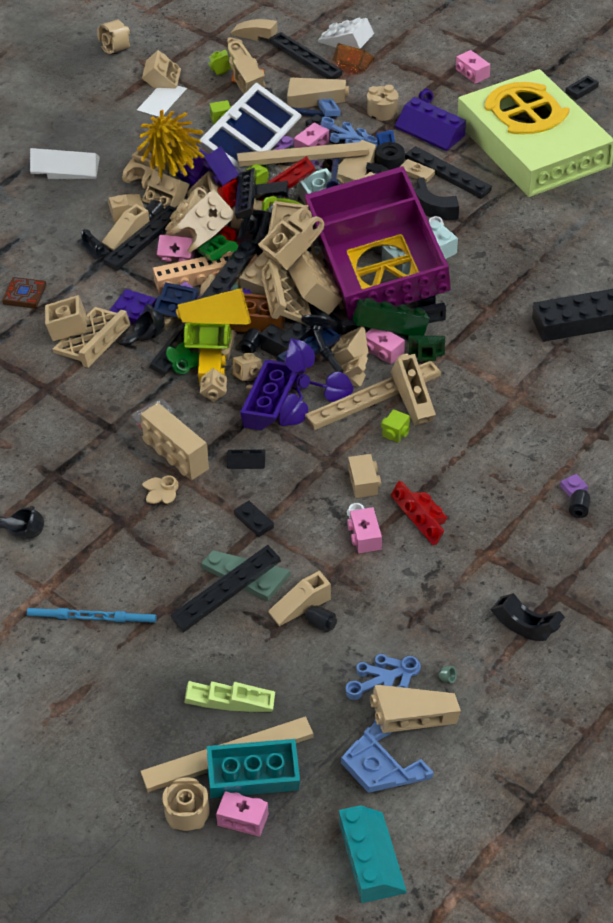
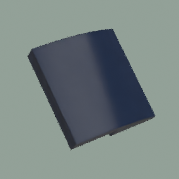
M165 282L161 296L157 298L154 310L162 315L178 318L176 313L178 304L197 300L199 290Z

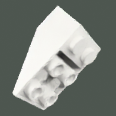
M356 18L353 21L346 20L339 24H331L329 29L322 33L318 42L345 51L361 49L374 32L367 18Z

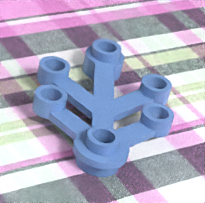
M322 117L320 124L322 127L329 129V131L332 129L341 133H331L330 141L338 143L340 139H346L345 143H356L364 140L375 144L377 148L378 139L368 135L365 129L357 128V131H355L349 122H343L340 128L334 125L332 118Z
M378 654L375 657L376 667L360 662L357 664V674L359 676L365 677L370 674L378 677L362 684L358 681H350L346 685V695L351 700H358L364 692L373 689L375 685L393 686L395 678L402 676V680L397 687L408 688L411 677L420 672V662L413 656H407L403 660L387 657L384 654ZM388 665L391 667H395L396 669L387 670L383 668H385Z

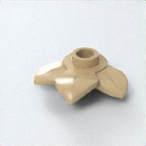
M164 476L162 479L151 478L142 484L144 488L150 491L146 498V502L150 504H157L161 501L165 504L171 503L176 498L175 491L179 487L178 481L173 476Z

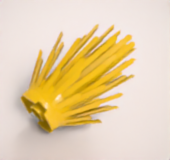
M160 110V116L157 119L154 116L150 118L153 121L152 124H142L140 126L149 128L147 132L140 134V138L148 135V138L137 147V151L148 142L150 143L141 161L142 163L153 148L150 167L154 170L155 163L157 168L159 166L160 178H163L166 159L172 176H176V173H178L177 165L183 175L187 176L188 174L184 168L186 163L193 169V157L197 158L199 156L204 158V155L199 152V147L196 145V143L201 144V140L188 135L189 133L201 135L203 131L182 128L184 125L193 124L191 121H177L188 115L186 112L173 119L171 118L174 114L173 111L167 117H164V110Z

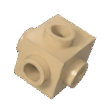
M245 353L243 356L233 358L234 376L242 381H251L257 378L262 368L261 359L252 353Z
M214 368L201 377L200 393L215 402L226 394L227 377Z

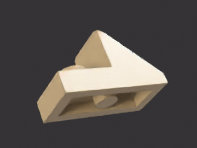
M364 354L341 366L344 370L343 373L348 376L353 386L360 387L366 376L364 370L366 369L365 365L368 358Z

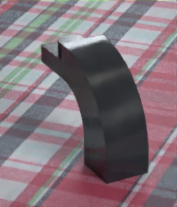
M418 178V185H415L414 191L425 215L428 217L437 216L442 218V220L459 219L457 196H436L428 191L425 178Z
M514 593L501 596L490 609L508 629L534 641H546L552 633L560 628V623L565 618L560 611L546 615L537 614L525 607Z

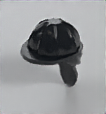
M145 305L143 313L135 324L134 332L121 338L119 345H130L134 341L148 340L161 334L165 326L163 315L154 310L152 305Z
M34 506L22 508L8 518L0 516V528L7 529L12 536L22 538L23 540L37 537L44 527V519L35 510Z

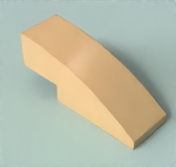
M266 19L245 21L237 24L231 31V35L259 41L261 37L269 39L278 31L277 21Z

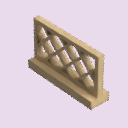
M269 259L261 270L271 317L278 319L281 315L305 324L301 321L302 315H311L308 301L302 298L290 273L278 268L276 261Z
M94 307L86 315L87 325L92 324V326L87 327V331L80 334L81 337L72 339L74 336H78L73 335L61 340L52 349L53 352L79 360L84 367L89 368L131 325L127 311L120 310L118 313ZM96 314L102 315V316L93 318ZM104 321V323L94 325V323ZM93 331V334L83 336V334ZM80 342L83 343L81 345L73 346V344H77Z

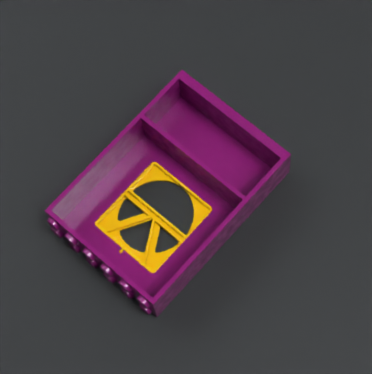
M404 166L305 195L306 205L309 206L308 210L312 213V217L317 216L324 221V229L317 237V240L336 287L340 290L341 301L349 320H353L358 299L365 300V298H370L376 302L382 303L386 301L392 305L399 306L451 290L449 266ZM319 221L314 223L313 229L318 228ZM375 246H394L406 254L357 269V262L360 256ZM406 262L411 263L408 275L393 267ZM384 269L399 278L380 284ZM376 272L373 285L371 286L360 278L362 275Z

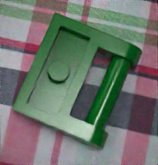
M219 234L199 246L197 251L207 259L216 261L229 251L235 252L238 249V244L227 240L225 236Z

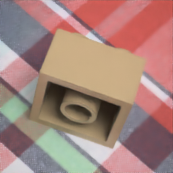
M79 295L45 305V325L53 341L63 340L69 336L80 335L87 331L86 311Z

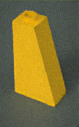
M242 288L178 304V309H176L178 319L187 323L244 325L251 323Z

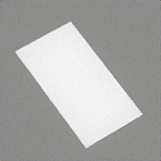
M178 85L176 88H156L137 110L159 117L160 110H164L165 114L187 88Z

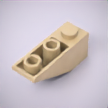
M138 204L126 210L102 241L104 246L112 251L119 247L149 222L148 210Z
M318 571L302 579L268 613L278 626H281L306 613L311 605L319 606L331 600V584Z

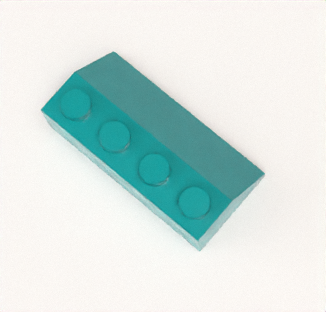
M362 805L339 810V826L361 903L406 894L407 890L383 812Z

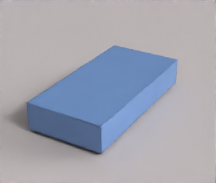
M333 99L318 100V106L325 116L341 115V110Z

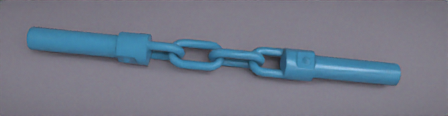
M68 608L27 609V616L54 617L63 620L92 619L125 623L126 621L156 623L157 615L135 614L126 613V611L69 610ZM80 613H82V614H89V617H88V616H80V615H81ZM95 614H102V615H103V617H94V616H95Z

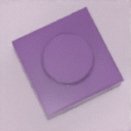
M577 474L560 482V487L570 498L574 491L578 489L587 491L588 485Z

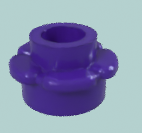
M427 88L420 91L418 95L420 100L427 103L433 100L432 91H429Z

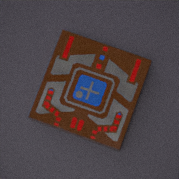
M12 277L2 299L3 304L37 308L47 286L46 281Z

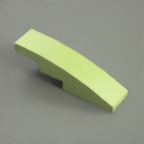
M189 681L184 703L229 711L272 712L275 691L234 682L232 686L211 681L210 686Z

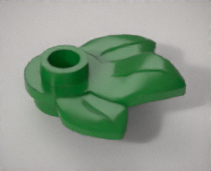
M184 341L176 349L170 346L167 347V359L172 363L173 370L177 374H187L190 368H195L199 365L200 353H191L190 349L185 347Z

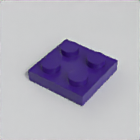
M125 289L109 311L118 313L120 310L127 311L129 321L136 324L139 316L143 313L145 305L150 304L154 308L157 298Z

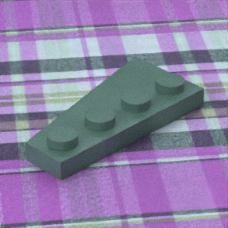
M212 550L201 563L202 569L222 578L247 559ZM274 566L243 590L268 602L291 575L290 570Z

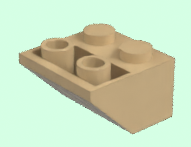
M157 50L146 60L142 79L153 88H176L181 68L165 54Z
M153 170L142 201L150 203L151 200H158L163 204L164 209L168 205L175 208L184 200L190 184L164 173L163 178H160L159 171Z

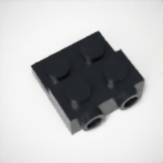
M254 210L251 217L242 219L235 241L238 243L244 241L258 245L268 235L272 213Z

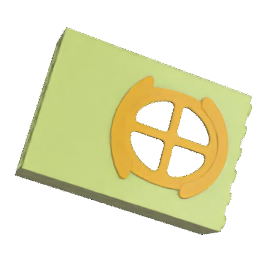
M540 69L458 97L457 116L466 120V133L528 197L612 167L613 138ZM534 98H537V99H538L537 101H534V102H531V103H528V104L525 103V101H528V100H531V99H534ZM514 105H518V106H519V107H517V108H514V109L509 110V111H506V112H503V111H502L503 109L508 108V107H511V106H514ZM545 105L551 111V114L548 118L541 119L532 109ZM526 112L535 123H521L509 117Z

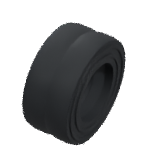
M395 142L380 144L375 151L376 164L383 165L389 170L400 167L404 163V148Z

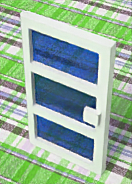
M255 83L200 139L201 144L198 143V145L210 153L221 146L238 173L251 166L239 167L237 153L271 150L301 118V114L261 85Z

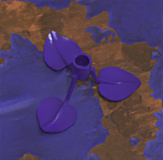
M290 339L285 363L289 370L298 372L292 385L295 386L294 389L297 390L299 397L296 394L287 395L279 413V424L281 426L296 425L306 419L305 414L308 413V406L302 401L303 396L300 388L305 389L309 384L326 388L324 397L330 402H335L349 396L353 392V385L350 379L342 372L331 373L326 379L327 385L310 381V378L303 373L306 372V368L314 364L315 354L308 344L297 339Z

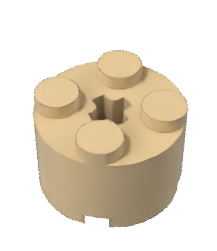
M119 19L104 23L98 27V40L102 41L103 46L101 47L105 53L112 54L130 47V30Z
M392 85L372 86L369 88L367 93V114L371 118L374 116L376 120L385 121L394 118V115L398 114V92Z
M190 777L179 778L164 790L163 805L165 817L172 829L190 831L201 829L205 825L210 812L208 792L205 786L203 787L198 780Z

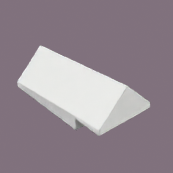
M30 148L31 174H47L48 179H96L100 158L96 153Z

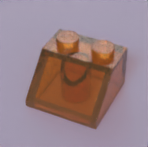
M338 43L332 61L337 64V67L343 69L350 67L351 71L359 73V70L365 72L375 57L365 50Z

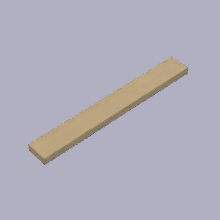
M367 142L237 153L239 167L255 164L297 162L306 156L309 160L369 155V148Z
M432 361L419 365L424 382L441 376V371ZM391 377L305 414V420L313 430H316L400 393Z
M305 716L220 745L295 739L296 743L314 738ZM207 749L142 770L141 776L147 792L172 785L173 781L179 778H194L208 773Z

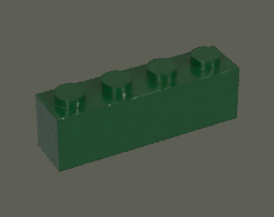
M365 298V300L358 299L353 315V320L357 326L410 336H424L430 320L426 311L421 308L411 309L405 305L395 306L386 301L380 303L370 298Z

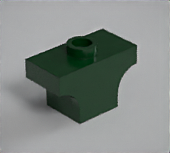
M409 336L408 353L409 355L415 354L418 361H436L438 356L445 355V336Z

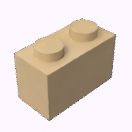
M371 454L348 457V471L355 498L378 495L381 479L380 475L376 476L378 472L377 463L372 460Z

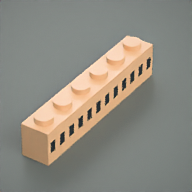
M229 251L216 261L200 257L154 267V282L159 294L162 293L165 282L181 285L186 281L193 287L201 285L210 274L216 277L234 252ZM257 254L252 258L247 268L258 258Z

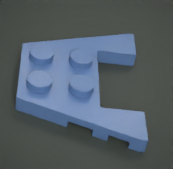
M376 719L373 725L364 731V735L359 740H356L341 758V764L369 793L433 778L434 772L422 759L404 769L377 742L390 735L391 732L382 733L380 725L376 723Z

